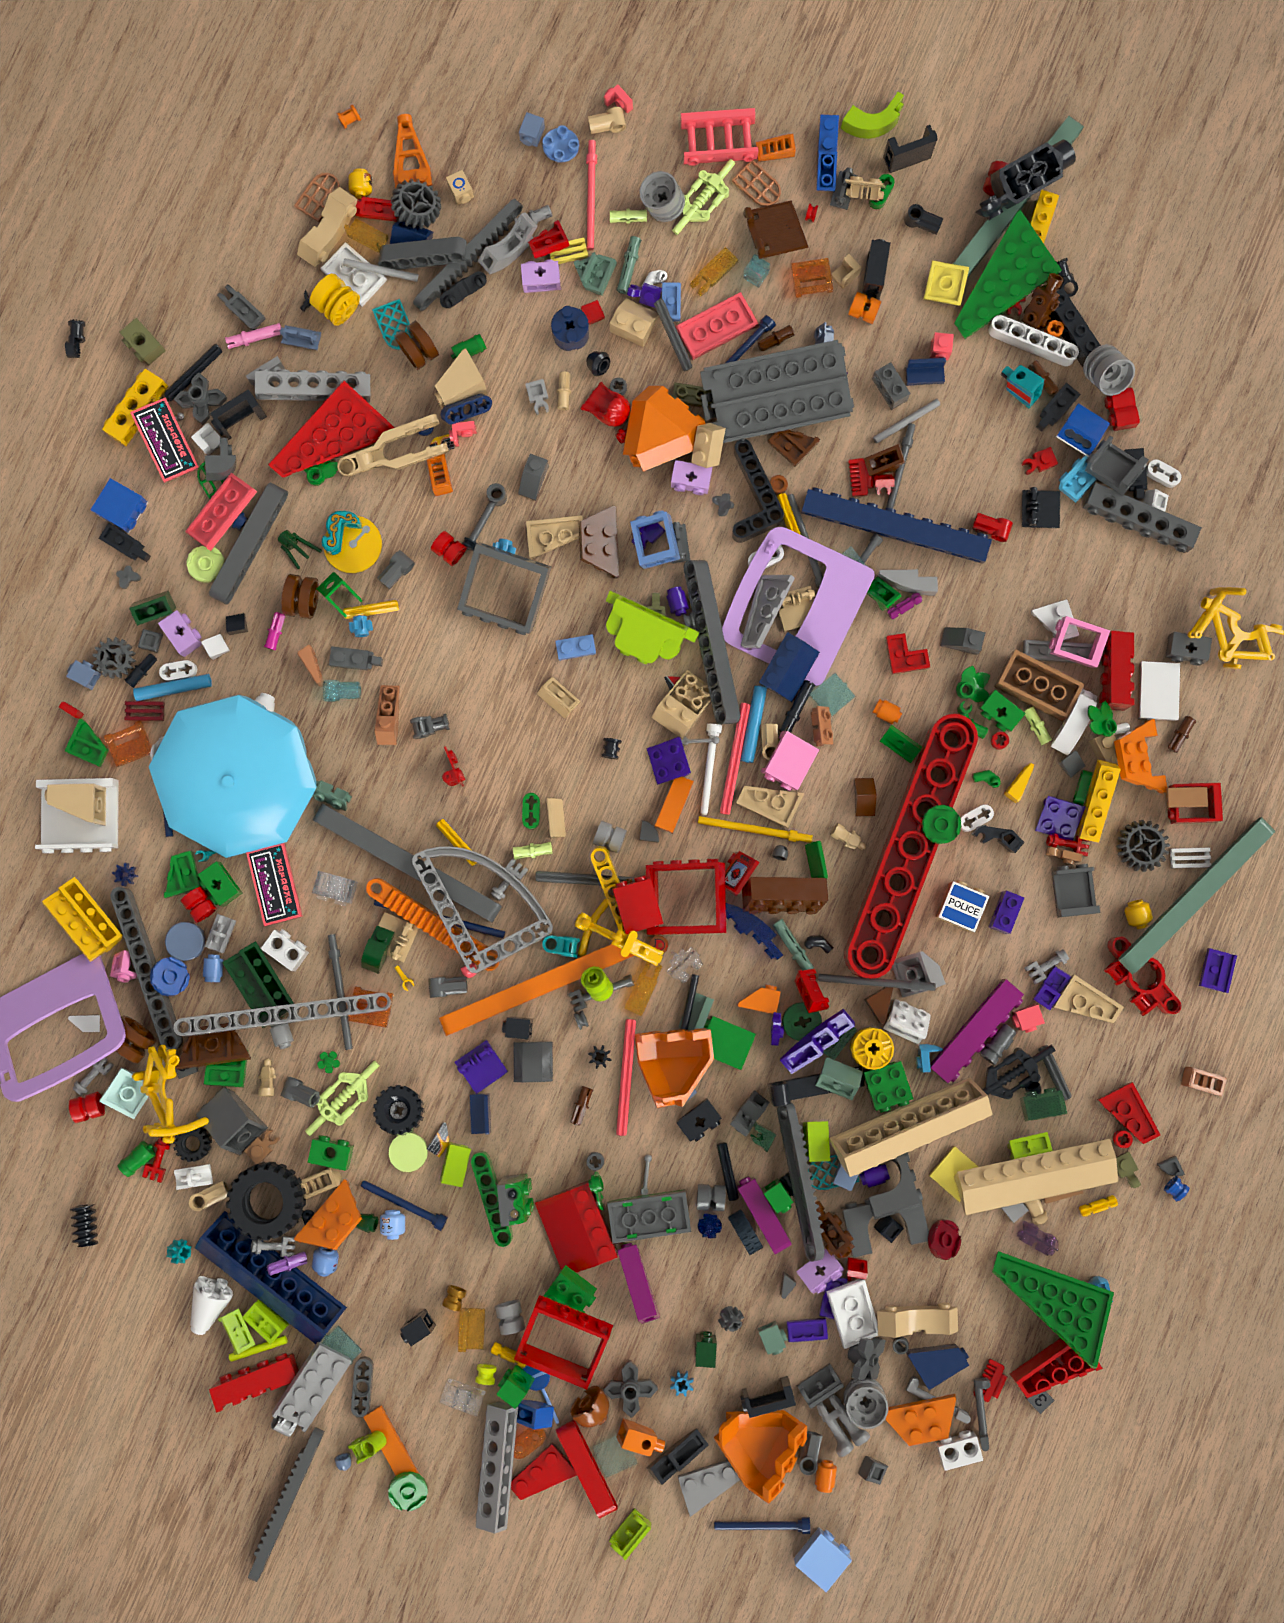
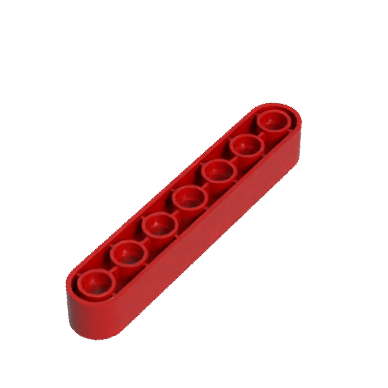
M948 714L943 716L931 726L926 734L922 745L923 748L918 755L844 949L845 964L858 977L879 978L889 972L894 964L939 844L931 842L922 831L923 818L918 815L917 806L920 803H926L930 808L936 805H946L953 808L978 742V732L975 725L969 718L963 715ZM947 732L957 735L959 741L956 747H950L945 743L944 736ZM932 768H940L944 771L945 779L943 782L933 781L930 775ZM906 839L916 841L918 850L914 855L907 854L904 851L903 843ZM894 874L900 875L904 880V887L900 891L893 890L890 887L889 880ZM880 910L886 911L890 915L891 920L886 927H881L876 923L875 917ZM867 946L874 948L877 953L876 960L871 964L866 963L861 956L863 949Z

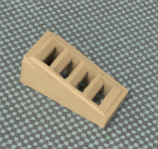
M328 1168L302 1179L300 1185L302 1189L305 1188L306 1192L303 1195L304 1199L339 1186L343 1179L339 1169ZM322 1175H324L327 1186H325ZM315 1178H316V1180H317V1182H318V1185H319V1188H320L319 1190H318V1188H317V1186H316V1183H315V1181H314ZM308 1181H309L310 1184H311V1187H312V1190H313L312 1193H310V1190H309L308 1185H307V1183H306V1182H308Z

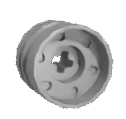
M658 171L651 173L644 179L639 190L640 198L650 215L660 222H669L676 219L684 209L685 196L675 178L668 172Z
M1105 344L1097 347L1087 356L1083 372L1085 377L1105 395L1113 396L1121 393L1131 384L1135 375V367L1113 345Z
M867 1377L864 1380L853 1379L848 1383L844 1391V1404L850 1421L863 1429H873L881 1425L888 1414V1402L881 1384L875 1379ZM866 1396V1397H867V1401H866V1402H863V1398H862V1397Z

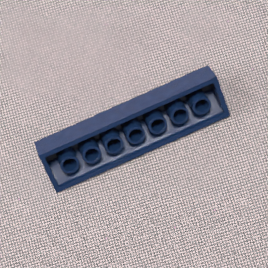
M224 1211L199 1238L195 1249L314 1344L321 1342L347 1307L297 1267L292 1268L289 1272L285 1270L269 1275L267 1266L282 1260L284 1257H280V1254L275 1250H261L260 1254L251 1252V1242L253 1239H251L250 1235H242L240 1228L235 1229L233 1226L235 1221L233 1218L229 1220L228 1213Z

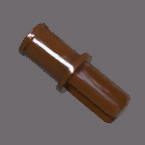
M788 325L779 331H773L772 335L758 342L759 349L764 351L774 345L779 346L781 342L794 336L793 328Z
M1038 360L1034 361L1033 365L1028 366V369L1045 379L1043 388L1049 396L1055 394L1058 391V387L1049 377L1050 373H1046Z
M1190 716L1184 717L1180 727L1174 731L1175 735L1168 745L1170 751L1177 753L1185 739L1189 738V733L1194 724H1196L1194 718Z
M585 1086L581 1087L578 1100L574 1103L576 1106L570 1120L572 1124L578 1126L582 1124L586 1109H589L588 1104L594 1091L593 1089Z

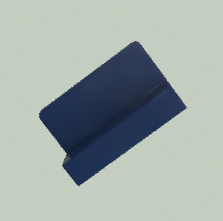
M398 220L392 226L390 244L433 239L434 231L425 228L420 229L419 226L413 229L411 224L406 226L405 221L399 222Z
M946 358L908 360L905 367L906 386L944 384Z
M490 1093L470 1094L471 1134L485 1133V1135L491 1133Z

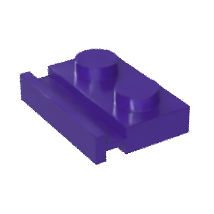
M1207 948L1199 986L1229 993L1237 955Z

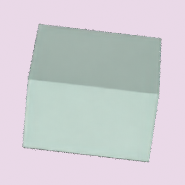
M121 1067L99 1101L134 1119L149 1096L141 1093L140 1090L144 1080H133L132 1075L135 1072Z

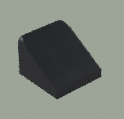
M245 613L226 616L227 634L234 635L248 632Z
M890 1215L880 1218L874 1225V1229L890 1243L904 1229Z

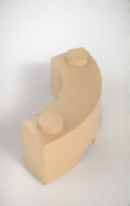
M340 187L330 193L321 213L322 221L318 227L313 226L300 240L297 255L314 267L321 262L324 263L331 250L344 234L351 218L356 214L358 199Z
M938 1303V1306L897 1307L887 1305L885 1309L877 1311L878 1336L897 1338L913 1335V1332H921V1330L925 1334L951 1335L958 1332L957 1307H950V1303Z

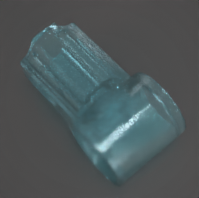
M323 681V701L336 702L340 701V699H361L360 682Z

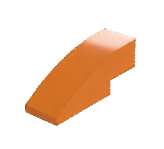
M685 777L674 779L655 827L673 834L694 781Z

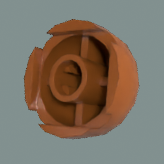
M592 1386L584 1391L587 1395L581 1400L578 1396L570 1409L571 1417L578 1424L586 1428L602 1425L607 1419L610 1407L606 1394L598 1386Z

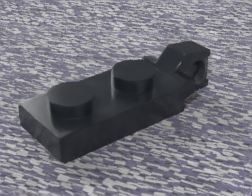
M1065 383L1042 410V413L1039 415L1042 420L1036 428L1042 432L1048 424L1051 426L1056 424L1081 394L1068 383Z
M1144 448L1124 450V452L1137 460L1144 456ZM1146 467L1129 488V491H1133L1134 499L1142 501L1145 498L1144 490H1147Z
M110 523L107 524L99 536L101 541L130 559L136 561L139 557L148 562L151 557L143 551L145 546L141 542Z

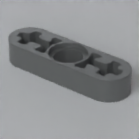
M366 1356L359 1358L354 1366L351 1411L356 1417H364L370 1410L374 1363L371 1358ZM366 1362V1366H369V1368L365 1370L364 1377L358 1378V1376L362 1375L363 1371L359 1365ZM363 1381L367 1384L368 1389L366 1392H360L357 1389L359 1382ZM360 1397H364L362 1406L366 1407L362 1412L356 1407L360 1403Z

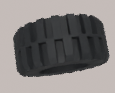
M262 1162L242 1171L238 1178L233 1180L231 1183L232 1188L227 1193L229 1201L226 1202V1208H230L228 1217L229 1220L233 1218L235 1221L233 1224L235 1229L240 1228L242 1235H250L253 1240L260 1238L262 1241H267L271 1238H278L293 1228L299 1222L298 1219L302 1217L304 1211L302 1209L306 1205V1199L303 1197L306 1194L305 1188L302 1189L300 1185L302 1180L300 1177H295L296 1172L294 1170L286 1169L287 1166L284 1164L278 1165L276 1162ZM267 1182L273 1184L282 1195L283 1208L275 1218H261L251 1207L250 1194L252 1189L259 1183Z

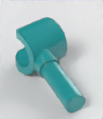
M199 850L195 853V855L203 853V858L198 860V862H206L209 856L216 854L212 850Z

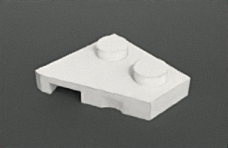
M1068 600L1031 611V614L1034 617L1036 616L1043 623V626L1053 633L1054 637L1057 633V630H1055L1057 621L1065 616L1073 618ZM1068 625L1063 641L1079 636L1076 626Z

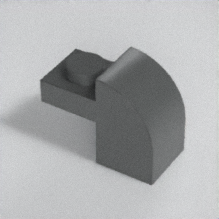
M220 438V455H205L206 481L225 480L236 469V455H232V445H228L227 438Z
M754 1090L733 1116L730 1125L746 1137L770 1102Z

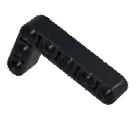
M740 439L736 442L734 455L761 512L743 519L733 526L732 538L738 543L745 542L781 525L784 517V511L752 444L747 439ZM745 447L748 451L741 453L738 448ZM752 463L756 466V468L750 470L746 467V465ZM761 480L764 485L756 486L754 481ZM770 497L772 502L765 503L762 501V498ZM772 513H776L780 516V518L778 520L771 519L770 515ZM760 521L763 526L756 528L753 522ZM743 529L746 532V534L743 536L737 535L736 530Z
M859 1066V1067H853V1068H855V1069H857V1070L862 1071L861 1066ZM863 1073L859 1088L865 1086ZM820 1074L768 1084L771 1104L774 1107L791 1104V1100L832 1092L815 1086Z

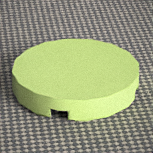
M204 546L196 547L189 553L186 561L188 572L197 581L203 583L213 582L225 563V559L222 553L215 547L211 551Z
M407 1133L404 1136L398 1135L389 1147L390 1161L395 1168L402 1172L418 1170L428 1157L427 1144L416 1133Z

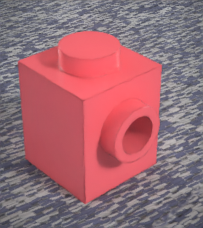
M935 332L931 341L930 359L946 358V360H949L952 353L954 334Z
M1038 1004L1013 1011L1012 1022L1015 1028L1018 1027L1021 1031L1025 1030L1026 1033L1037 1030L1036 1026L1045 1023Z

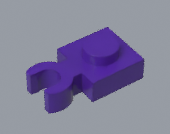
M658 522L639 529L642 533L640 536L643 550L646 548L648 541L653 544L665 532Z
M773 1012L771 1045L779 1046V1040L784 1035V1026H781V1013Z

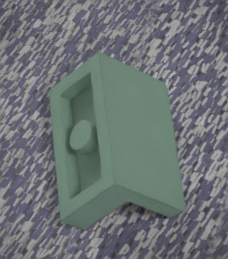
M696 993L688 1031L704 1028L714 999Z
M827 1057L815 1086L853 1100L859 1089L863 1072Z

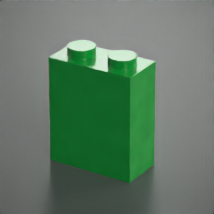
M712 1016L711 1019L707 1018L704 1028L711 1030L714 1059L742 1070L756 1034L715 1016Z

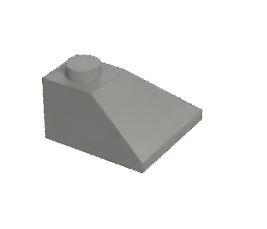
M923 951L897 958L892 966L896 980L912 981V979L920 980V982L936 983V988L946 984L940 966ZM899 988L902 998L929 991L920 990L917 992L911 991V989Z

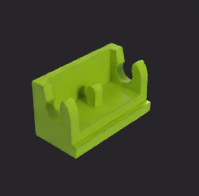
M828 1121L802 1122L803 1141H806L804 1148L808 1150L805 1156L809 1157L807 1162L830 1161Z
M1048 1132L1009 1140L1007 1144L1011 1152V1160L1053 1151Z
M448 1142L440 1177L442 1184L463 1187L471 1148L466 1145Z
M260 1300L255 1302L242 1317L270 1345L289 1326L287 1321Z
M239 1308L218 1318V1321L222 1322L234 1347V1355H238L255 1345Z
M634 1508L609 1539L610 1546L626 1561L651 1530V1522Z

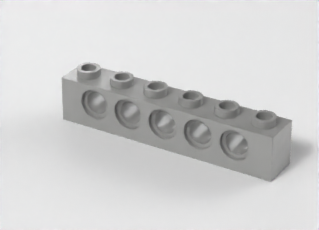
M260 369L255 371V397L259 400L325 401L338 385L345 380L347 383L355 384L356 387L353 389L367 402H370V374L361 371L350 374L345 371L328 373L327 371L320 370L314 373L307 370L290 372L289 370L281 369L277 372L270 371L269 369ZM272 381L279 382V385L273 387L270 385V383ZM297 382L299 385L297 387H291L289 383ZM311 382H315L318 384V386L315 388H311L308 386V384ZM329 383H335L337 386L335 388H329L327 385Z
M503 1402L487 1405L476 1513V1528L494 1534L507 1529L518 1407L514 1409L509 1404Z

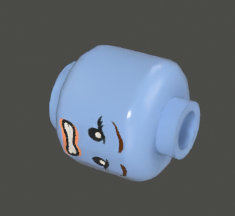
M386 1210L385 1214L380 1216V1233L387 1236L389 1240L399 1239V1235L405 1233V1215L400 1213V1210Z

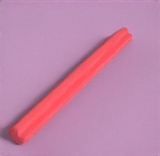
M741 703L739 709L740 720L736 725L720 813L725 815L730 814L750 712V704Z
M626 1019L616 1130V1134L619 1136H626L636 1029V1020Z

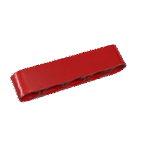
M572 1420L557 1428V1436L598 1518L601 1519L618 1510L617 1503L576 1421Z

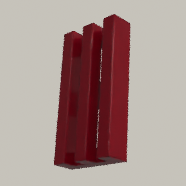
M125 701V721H164L165 702ZM131 706H160V709H131ZM131 713H160V717L131 716Z

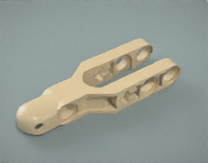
M429 415L383 432L374 446L342 457L338 462V471L344 476H353L383 465L400 470L448 452L449 449L445 442L434 447H426V450L421 452L409 453L390 461L384 456L383 451L387 443L440 424L437 415Z

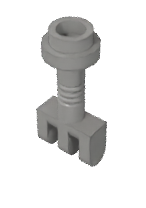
M512 859L505 869L521 881L528 869L525 867L519 873L518 871L522 864L518 863L513 868L512 866L516 860ZM505 880L502 881L498 888L493 887L491 889V895L499 901L501 898L504 899L506 896L504 891L509 884Z
M1064 949L1055 951L1057 955L1040 966L1037 961H1034L1025 967L1026 971L1034 968V971L1029 974L1030 978L1038 974L1039 977L1033 980L1034 984L1047 978L1044 972L1050 969V967L1060 962L1063 964L1067 963L1069 957Z
M103 1058L100 1063L93 1064L94 1068L81 1082L76 1081L74 1083L73 1090L81 1096L83 1093L86 1094L88 1092L86 1087L99 1072L106 1075L114 1065L109 1063L106 1067H103L108 1062L106 1058Z
M282 1236L281 1243L262 1242L260 1238L252 1240L251 1252L260 1254L261 1250L280 1251V1257L293 1256L295 1253L287 1252V1249H295L294 1244H288V1241L295 1242V1236Z

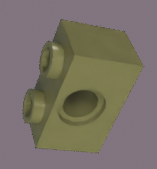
M137 318L119 332L124 337L122 342L129 349L133 347L136 351L134 355L141 362L145 360L148 365L166 351ZM145 340L142 345H138L140 341Z

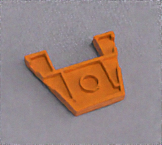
M1151 719L1116 739L1114 745L1118 766L1121 769V779L1135 785L1146 786L1149 790H1157L1161 794L1166 793V788H1168L1166 776H1152L1151 763L1149 762L1147 752L1148 746L1145 738L1158 736L1155 719Z

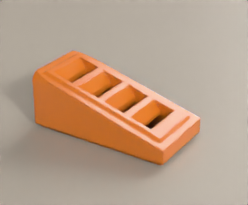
M793 134L756 142L758 162L795 157L796 149ZM770 146H773L774 152L770 151ZM762 147H766L767 154L763 155Z
M445 454L427 459L432 490L435 496L452 493L453 488ZM442 462L440 465L432 466V464Z

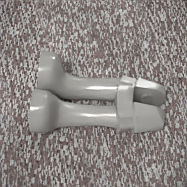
M832 1394L828 1398L836 1410L829 1413L823 1402L816 1406L823 1422L827 1423L837 1440L836 1452L841 1458L849 1454L854 1449V1446L837 1423V1417H839L847 1429L855 1446H860L868 1441L870 1434L864 1429H859L850 1421L845 1406L835 1394Z

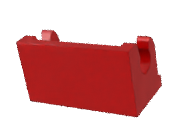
M815 969L799 970L794 982L808 1013L827 1010L829 1008L828 1002L830 1001L827 997L823 996L816 981V976L811 975L816 974Z

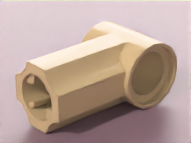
M613 107L607 113L588 116L591 134L609 130L613 133H618L626 129L624 113L621 107Z
M778 724L761 725V756L765 762L770 760L766 756L765 751L767 749L775 750L778 745Z
M223 1180L192 1195L189 1199L190 1208L194 1211H201L227 1198L229 1190L227 1184ZM198 1196L204 1199V1204L202 1207H199L196 1204V1198Z

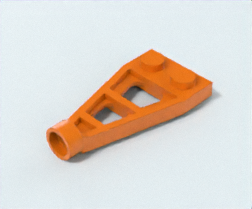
M401 114L397 117L398 135L393 170L395 189L398 184H402L404 180L409 182L411 178L414 182L418 179L420 183L426 181L429 187L433 185L431 170L413 128L412 116L410 114ZM412 139L415 149L403 151V140ZM415 156L420 164L419 169L404 170V159Z

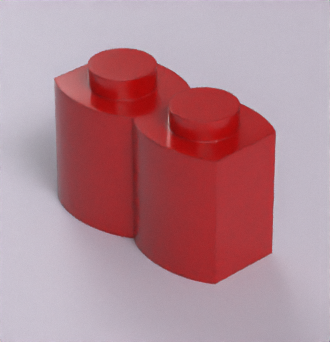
M1132 387L1126 388L1119 394L1107 395L1105 397V407L1110 412L1108 422L1114 431L1136 428L1140 419Z

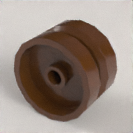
M415 320L407 326L410 336L401 330L394 335V339L414 368L419 370L426 365L423 355L432 361L439 356V352L430 336Z
M289 574L283 586L281 601L282 613L285 616L295 617L299 614L301 618L310 620L314 617L319 591L316 589L319 586L318 579L305 577L302 581L300 575Z
M123 1015L121 1019L126 1036L123 1044L116 1052L127 1060L138 1064L146 1055L144 1049L148 1050L149 1047L154 1046L157 1040L139 1022Z

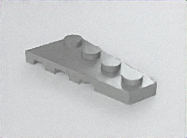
M792 575L761 576L758 581L741 646L744 648L761 647L795 579Z

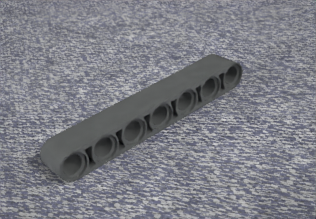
M271 482L266 486L209 591L210 597L226 605L231 602L288 497L287 490Z

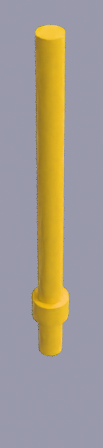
M699 816L698 824L786 838L792 842L797 840L812 843L813 835L798 833L796 830L784 831Z

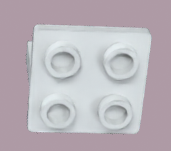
M895 999L892 1011L883 1029L919 1044L927 1036L931 1015L922 1009H917L904 1001Z

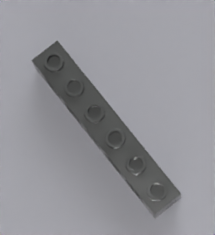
M1095 483L1091 488L1083 506V509H1086L1091 515L1105 517L1104 519L1108 522L1119 523L1127 530L1138 531L1143 537H1152L1157 539L1158 543L1175 547V550L1183 553H1188L1194 548L1202 529L1198 525L1129 496L1121 495L1115 490ZM1102 501L1108 502L1110 508L1104 507ZM1120 509H1125L1127 516L1121 514ZM1138 516H1142L1145 523H1141L1138 520ZM1155 523L1160 524L1162 526V530H1158L1155 526ZM1173 531H1177L1180 538L1175 537Z

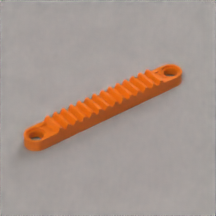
M374 878L367 883L366 891L370 897L458 953L438 914L383 879ZM373 883L381 885L382 890L380 893L372 891L371 886ZM455 925L451 928V932L454 935L462 933V930ZM470 935L478 952L488 947ZM469 942L461 943V951L469 952L471 944ZM489 950L486 956H493L495 960L498 957L497 952L494 950ZM475 951L469 956H464L467 959L470 958L475 964H480L479 961H475L473 955H476ZM500 962L486 968L485 970H495L499 966Z

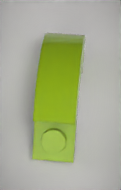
M897 92L887 108L876 114L865 113L852 105L842 120L841 129L852 136L864 139L885 135L898 123L900 112L904 106L902 103L904 95Z

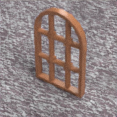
M754 160L750 161L732 179V182L760 206L773 205L780 198L781 188L778 182ZM751 164L760 170L757 175L749 168ZM745 170L753 175V179L750 182L741 175ZM762 173L772 181L769 185L761 179L760 175ZM738 177L746 182L747 186L745 188L735 181ZM756 179L765 186L762 192L753 184ZM774 183L778 187L779 194L771 187ZM749 187L758 193L756 198L747 191ZM768 189L777 197L773 202L764 194ZM762 196L768 203H761L758 200Z
M330 173L316 175L294 206L317 222H320L323 217L320 215L319 218H316L313 215L319 207H325L323 201L328 194L332 193L335 184L337 183L338 188L340 187L338 179ZM325 176L320 184L316 182L318 178ZM328 177L334 178L335 180L329 189L323 187ZM315 184L317 189L310 197L307 195V192ZM321 188L325 191V195L318 202L315 200V196ZM307 197L308 201L303 208L299 207L298 205L302 199ZM313 201L316 203V207L310 214L305 210Z

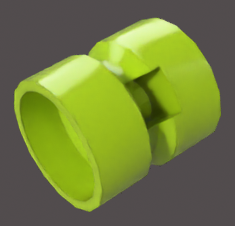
M593 966L583 972L581 983L593 1000L605 1001L612 995L614 990L613 984L600 967Z

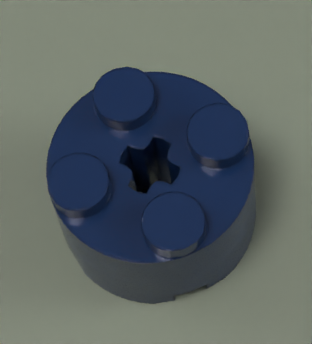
M564 306L555 313L551 321V329L556 345L565 351L578 350L584 347L589 339V323L584 312L575 307Z

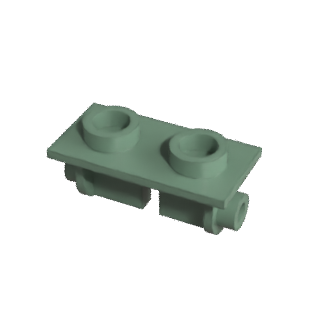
M322 780L316 781L317 788L313 794L314 799L329 803L335 809L347 810V802L349 803L352 798L349 792L336 788L333 793L331 792L334 788L333 785Z

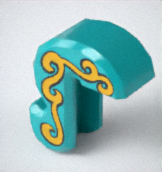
M343 510L335 511L329 515L326 521L329 537H322V546L330 555H336L341 552L344 527L363 529L360 519L354 513Z

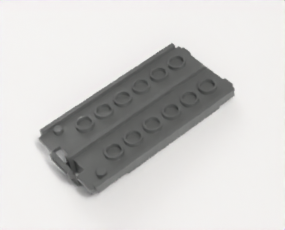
M838 340L703 368V371H700L703 391L711 389V393L700 395L705 420L716 418L717 422L712 424L726 428L723 443L850 417V412H853L854 402L850 396L844 356H846L844 346H842V343H838Z

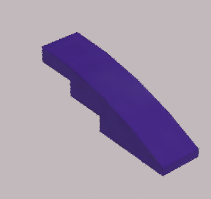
M844 1009L840 1010L797 1042L780 1058V1061L793 1074L822 1056L823 1050L838 1042L840 1035L855 1027V1022Z

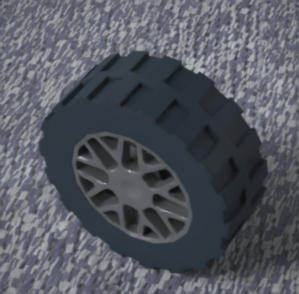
M741 1209L728 1216L730 1223L749 1255L763 1248Z

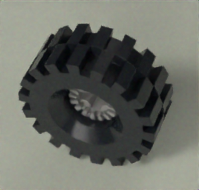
M401 1085L387 1087L386 1091H381V1096H377L375 1099L377 1102L373 1105L375 1109L373 1117L376 1118V1124L383 1131L395 1136H404L407 1133L414 1132V1129L420 1126V1121H423L424 1117L422 1115L425 1113L424 1103L420 1099L419 1094L409 1087ZM397 1106L401 1108L404 1107L401 1116L399 1114H395Z

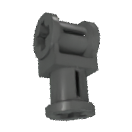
M447 714L436 718L422 716L410 719L414 730L413 739L429 737L438 730H450Z

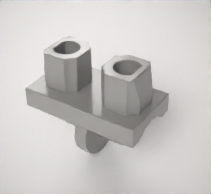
M217 914L205 947L224 953L236 920Z

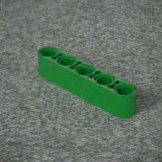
M478 1151L471 1159V1166L494 1241L498 1246L506 1247L513 1239V1231L511 1226L501 1227V1222H496L493 1219L494 1213H500L497 1192L498 1182L489 1154L485 1151ZM483 1156L486 1161L485 1165H478L476 1157ZM483 1175L491 1177L490 1184L486 1185L482 1182L481 1178ZM487 1195H496L497 1202L490 1203L487 1200ZM506 1232L509 1236V1239L507 1241H501L499 1239V1233Z

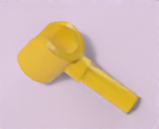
M397 965L395 970L403 981L402 987L408 991L405 982L409 981L414 986V980L407 978Z

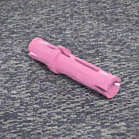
M278 323L249 332L242 331L241 334L231 337H225L228 349L241 345L249 346V343L280 335L281 325Z

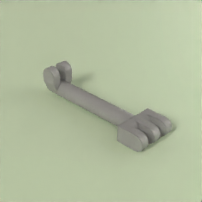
M916 1376L910 1378L906 1391L923 1400L936 1398L918 1388L919 1380ZM954 1407L953 1415L955 1418L964 1423H969L971 1418L968 1412L959 1407Z

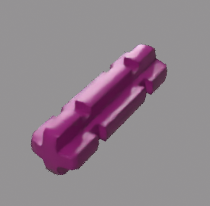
M916 592L911 595V598L908 597L896 604L895 608L891 607L887 610L888 616L891 619H895L899 616L898 614L902 615L913 608L914 604H920L923 601L921 595Z

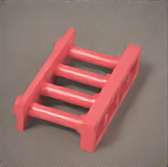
M755 108L681 113V129H686L688 132L689 152H684V164L694 166L699 163L726 162L729 159L733 161L744 160L746 162L757 159L758 147L751 146L750 125L755 124ZM732 126H743L744 148L733 149ZM714 127H724L726 149L715 150ZM696 128L706 129L707 151H696Z

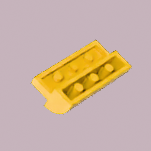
M76 877L67 881L58 888V891L42 901L43 905L89 962L104 952L110 951L123 937Z

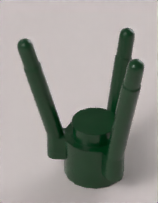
M285 530L279 535L278 542L282 544L280 548L286 552L297 569H300V566L289 549L295 548L306 559L309 558L297 545L298 541L319 553L322 552L320 548L299 537L295 532L291 533L289 530Z

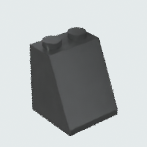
M225 1087L219 1090L196 1114L199 1119L203 1117L208 1118L209 1122L204 1127L220 1148L241 1155L268 1128L234 1091Z

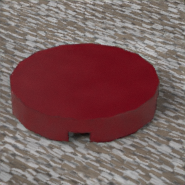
M946 1219L937 1220L929 1230L928 1246L931 1253L938 1259L950 1260L960 1250L961 1236L958 1233L960 1230L953 1221Z

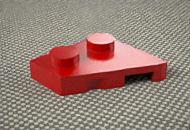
M559 220L554 222V227L551 230H543L537 237L528 242L535 259L570 246Z

